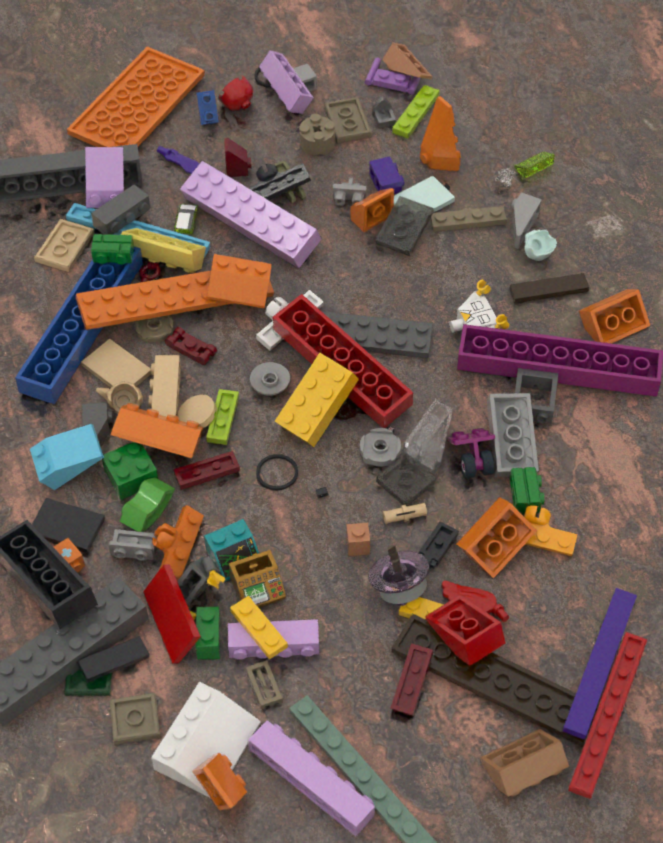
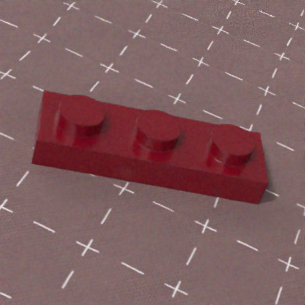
M233 451L173 470L179 488L183 490L239 472L240 466Z
M411 643L393 698L391 710L414 716L434 651L432 649Z

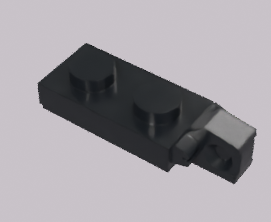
M442 522L438 523L420 549L419 556L417 557V560L420 561L418 566L423 575L428 572L430 567L435 568L436 565L438 566L457 538L458 530Z

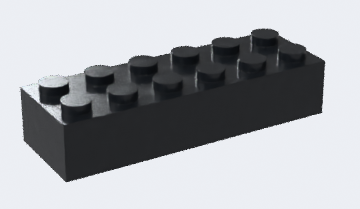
M28 520L0 536V563L59 629H62L98 605L89 584Z

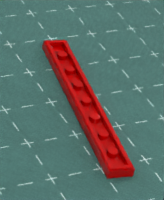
M628 632L625 633L568 791L589 799L592 798L648 639Z

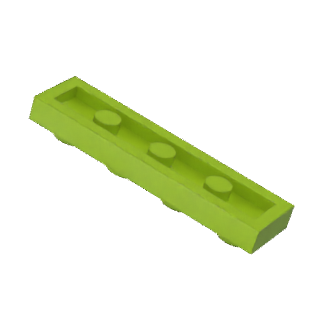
M423 85L393 126L392 133L409 138L437 97H439L440 90Z

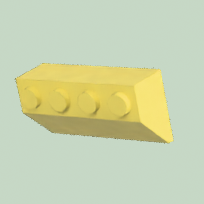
M139 228L122 231L121 235H133L134 247L141 248L142 257L149 258L148 261L164 262L166 266L171 268L182 267L184 268L183 271L189 273L202 269L206 250L205 246Z

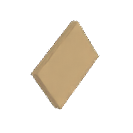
M60 219L34 257L35 262L70 272L94 235V229Z
M111 339L107 340L81 361L85 369L110 388L121 381L130 382L137 387L151 375V369Z

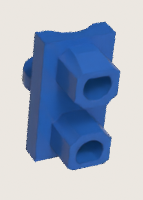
M214 90L197 92L201 125L218 123Z

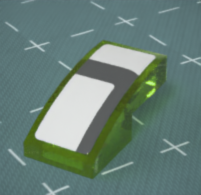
M179 205L174 232L193 234L196 226L195 219L198 214V205Z

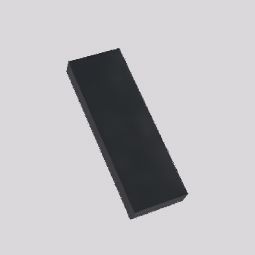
M139 636L78 660V666L88 683L148 659L149 652Z

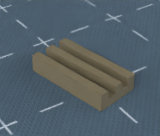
M267 660L246 667V673L261 710L265 709V706L269 705L271 707L276 702L278 704L283 702ZM261 668L265 669L275 697L270 695L260 670ZM252 671H256L257 676L267 698L266 700H263V697L261 695V692L259 690V687L257 685V682Z

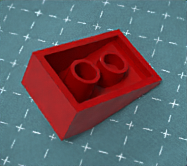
M461 595L425 616L427 622L454 654L468 665L476 663L506 644L501 622Z

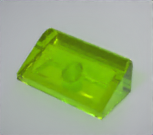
M542 151L514 165V168L524 178H527L554 164L555 155Z

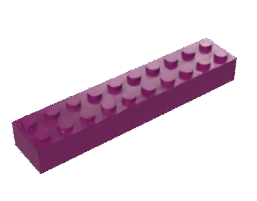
M463 324L457 370L517 378L518 368L558 373L557 383L657 397L661 384L663 350Z

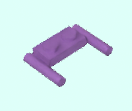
M374 59L365 80L366 85L373 84L379 87L408 92L410 95L415 93L421 78L414 76L411 79L410 75L378 69L381 59Z

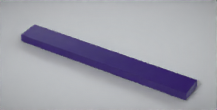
M619 588L615 589L566 719L563 732L585 740L637 597L636 594Z

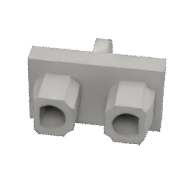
M349 178V183H333L335 205L343 206L345 205V200H352V205L360 202L367 197V186L353 183V178Z

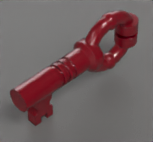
M149 262L140 269L141 282L152 281L160 275L161 269L158 263ZM147 269L156 270L152 276L144 273Z

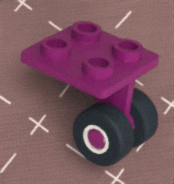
M484 428L472 429V433H464V431L453 432L452 436L447 437V441L453 445L469 443L471 453L461 455V468L466 479L474 478L478 470H481L484 476L494 474V459L491 451L484 450L479 453L478 449L479 441L495 439V434L484 430Z

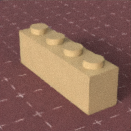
M155 355V363H151V375H154V379H150V391H153V394L149 395V407L159 411V415L166 417L168 414L174 416L178 414L181 374L179 355Z

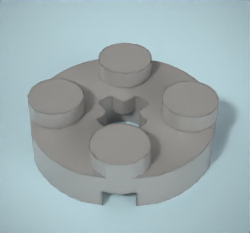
M372 429L366 436L364 434L360 440V454L366 464L392 466L400 456L401 441L389 429ZM379 444H381L385 449L379 450L375 447H378Z

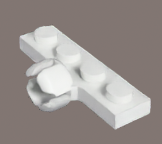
M311 290L304 294L318 309L323 306L324 302ZM281 297L274 299L276 303L274 301L269 303L265 313L272 319V322L256 334V339L269 351L283 340L273 330L272 318L289 304Z

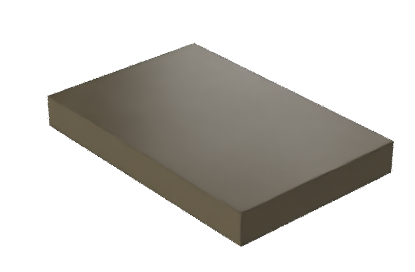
M358 97L324 103L328 119L335 123V139L337 143L372 137V132Z

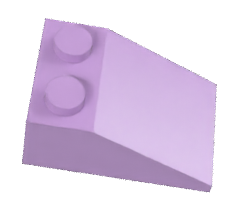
M85 147L86 208H99L124 191L123 147Z

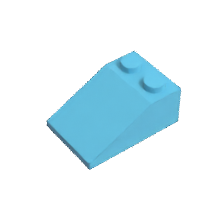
M92 424L47 437L30 448L39 482L53 490H56L104 458L94 425Z

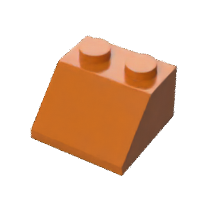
M394 189L380 190L350 206V219L363 232H366L393 217Z
M217 753L192 772L219 810L231 809L247 793L244 788L246 784L239 774H234L230 768L232 763L228 757Z

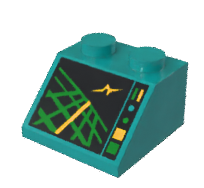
M244 519L204 536L206 551L220 570L219 574L225 577L224 582L231 580L229 563L259 554L254 537Z

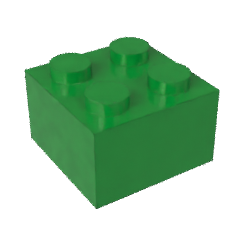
M132 442L103 454L104 471L120 500L138 493L139 487L144 480L154 477L158 479L157 469L143 444Z

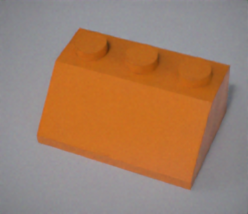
M214 254L207 299L265 308L272 264Z
M626 289L579 310L584 328L595 342L612 344L651 326L639 289Z
M499 497L456 545L472 561L494 578L537 530L510 502Z

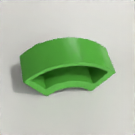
M155 477L144 480L139 487L138 493L123 506L120 522L137 532H144L163 513L175 488Z

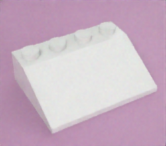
M199 682L152 755L153 768L210 797L192 771L217 753L228 757L232 763L230 768L233 771L249 744L248 739L257 731L261 721L220 691Z

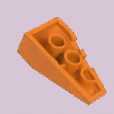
M441 96L437 97L422 140L420 159L431 169L458 171L460 170L461 155L460 151L456 150L455 143L458 142V138L453 132V127L455 126L453 109Z

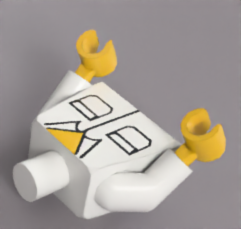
M480 280L477 283L478 291H474L458 308L457 319L449 322L452 332L463 330V324L501 328L504 330L509 328L508 318L504 314L496 317L486 297L481 296L482 294H488L491 290L490 286L486 285L485 280Z

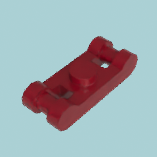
M176 327L173 335H169L165 339L168 347L201 365H206L209 357L217 353V348L213 344H206L186 333L181 327Z

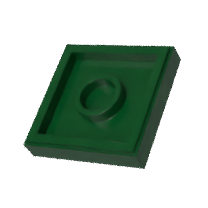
M79 669L73 675L69 674L66 677L64 694L65 696H111L113 673L87 683Z

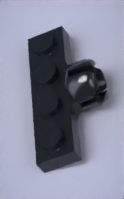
M269 163L265 164L268 172H264L262 166L258 168L256 176L259 182L249 189L265 199L271 200L311 181L303 163L281 173L278 172L274 164Z

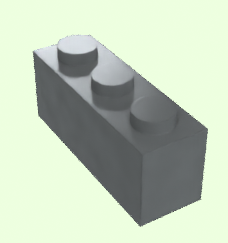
M132 185L91 213L93 226L104 235L117 233L127 224L150 210L149 195L136 185Z

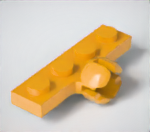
M537 506L527 507L524 517L537 532L525 545L572 556L578 534L550 527L551 513L549 510L542 507L539 518H537Z

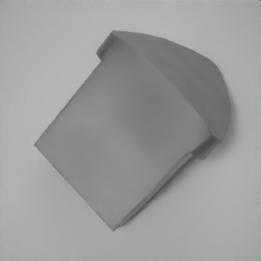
M381 97L375 103L372 115L376 119L378 128L393 126L396 123L392 106L386 98Z

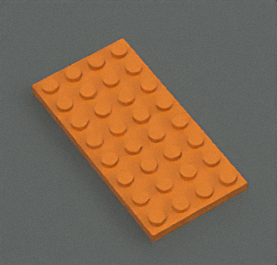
M146 47L67 128V134L95 147H114L137 144L139 147L205 76V70Z

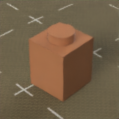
M368 523L347 524L348 556L370 555Z

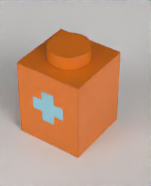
M69 538L54 546L57 552L77 573L85 567L83 555Z

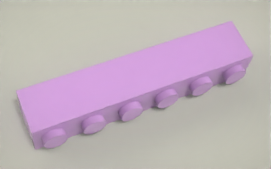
M267 720L248 739L251 752L353 835L357 836L374 817L375 806L368 796L360 795L349 781L340 779L333 768L330 766L325 767L321 764L319 758L314 753L306 752L295 738L290 739L286 736L279 725H273Z

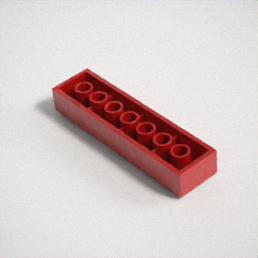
M299 295L272 317L273 330L311 364H313L318 354L321 353L355 374L359 380L349 393L348 398L382 428H386L413 405V392L304 295Z

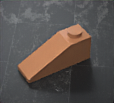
M392 43L382 59L387 64V68L393 72L396 71L425 79L433 77L403 44Z

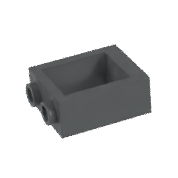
M518 368L515 393H520L521 387L551 391L549 407L532 404L531 406L533 421L552 424L558 373Z

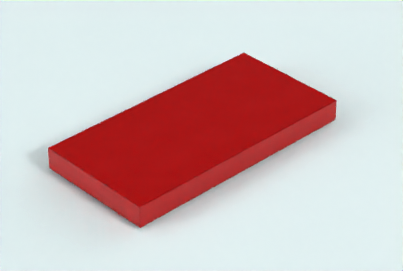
M164 564L143 593L172 664H179L201 636L171 566Z

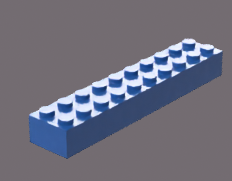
M134 247L132 263L99 264L93 262L92 259L16 375L15 379L19 393L52 404L56 403L103 328L85 329L76 301V294L131 284L143 264L141 248Z

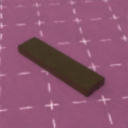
M581 273L510 284L509 289L514 303L589 292V285L585 274Z

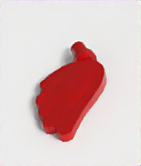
M449 581L442 582V595L448 598V601L461 595L488 614L493 613L494 616H498L502 622H506L509 619V615L504 611L505 608L502 604H497L496 597L492 593Z

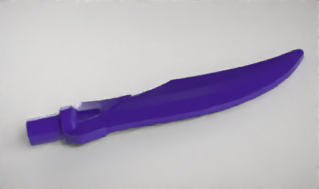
M162 146L157 148V153L162 154L167 161L180 165L187 173L192 174L200 164L179 154L175 149H166Z

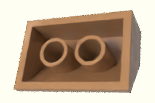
M542 729L536 730L480 757L482 764L497 789L506 796H515L521 790L529 786L538 785L543 779L558 775L563 769L569 767L561 741Z

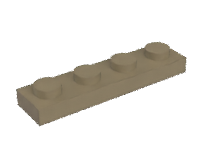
M503 206L430 213L433 232L506 225L507 221Z

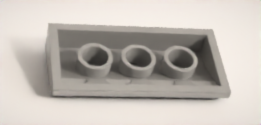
M530 393L489 394L487 398L490 433L495 434V439L491 440L495 467L494 477H509L512 468L524 469L525 467H535L536 472H538Z

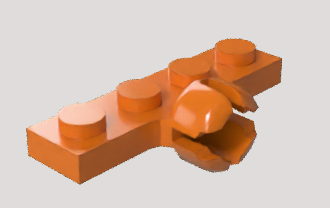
M188 505L182 508L175 528L164 523L155 531L154 536L156 538H152V544L164 553L160 568L164 564L170 565L177 581L184 572L204 517L203 514Z

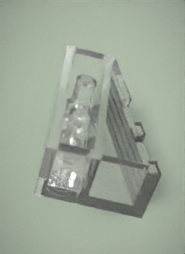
M435 399L405 440L401 455L436 475L441 463L453 409Z

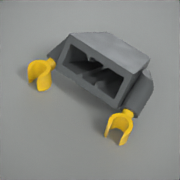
M203 556L192 562L177 581L189 610L191 609V602L199 597L209 585L219 589L220 581H225V577L218 574L220 570L216 567V563L209 557ZM190 611L193 620H195L196 613Z

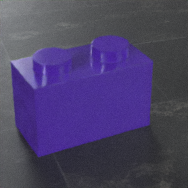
M390 156L369 161V175L377 192L390 188L394 189V195L402 192L404 179L402 175H399L396 163H393Z

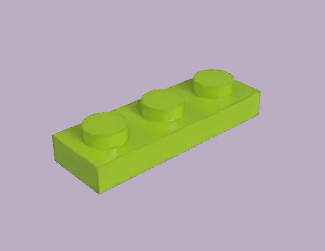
M219 389L215 403L217 412L215 411L214 413L215 417L209 425L206 437L208 443L227 445L239 400L238 391Z

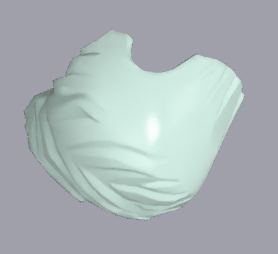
M533 230L525 235V253L533 260L542 261L551 255L556 248L557 242L555 238L550 236L547 230Z

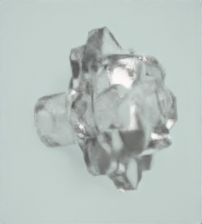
M505 168L498 172L499 176L495 180L504 182L505 188L512 186L511 180L517 173L512 172L510 168Z

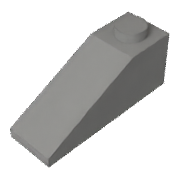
M522 192L517 199L513 200L511 209H513L512 219L516 249H519L525 239V235L538 217L542 199Z

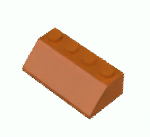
M127 403V405H123L120 408L111 435L192 458L198 449L203 427L199 426V423L195 421H180L177 416L168 414L166 417L159 415L157 410L147 409L145 411L139 409V406L136 404Z

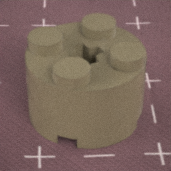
M312 114L309 118L305 119L299 126L302 150L312 156L327 155L335 148V123L319 114Z

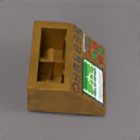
M271 550L229 563L230 579L240 601L249 596L257 607L260 608L286 599L279 569Z

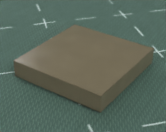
M155 693L110 699L114 745L161 738Z

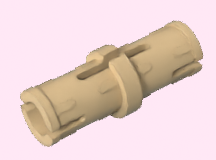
M425 503L411 506L401 505V508L383 511L385 524L402 520L408 522L411 518L427 516ZM413 511V513L396 516V514Z

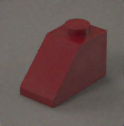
M224 138L227 176H248V169L252 168L251 157L247 158V150L229 138Z

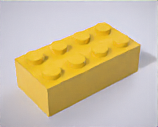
M319 353L275 422L304 442L315 447L359 379L353 372Z

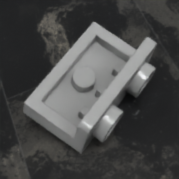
M115 529L113 540L109 542L110 554L117 558L128 557L141 561L153 560L156 547L152 544V538L156 537L154 533Z

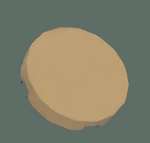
M197 395L186 400L181 405L177 417H179L180 421L187 422V420L198 422L199 426L204 428L213 421L217 407L213 399L208 395Z

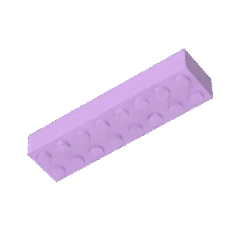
M203 161L180 188L186 200L297 268L301 267L321 241L317 229Z

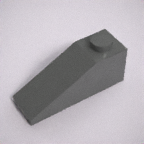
M107 402L82 404L83 426L94 425L101 446L110 431L109 422H113L112 410H108Z

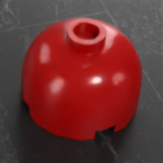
M241 76V80L237 77L228 83L222 90L224 94L222 96L219 94L218 100L229 110H245L251 105L253 87L244 76Z

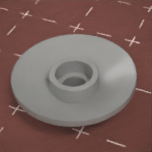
M266 362L253 369L250 374V383L252 388L260 394L276 395L288 387L290 374L283 365L275 362Z

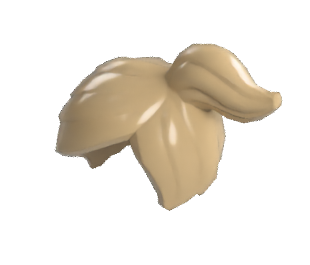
M121 381L110 389H96V392L107 400L108 406L114 409L117 415L123 405L132 403L140 408L143 402L140 389L130 382Z

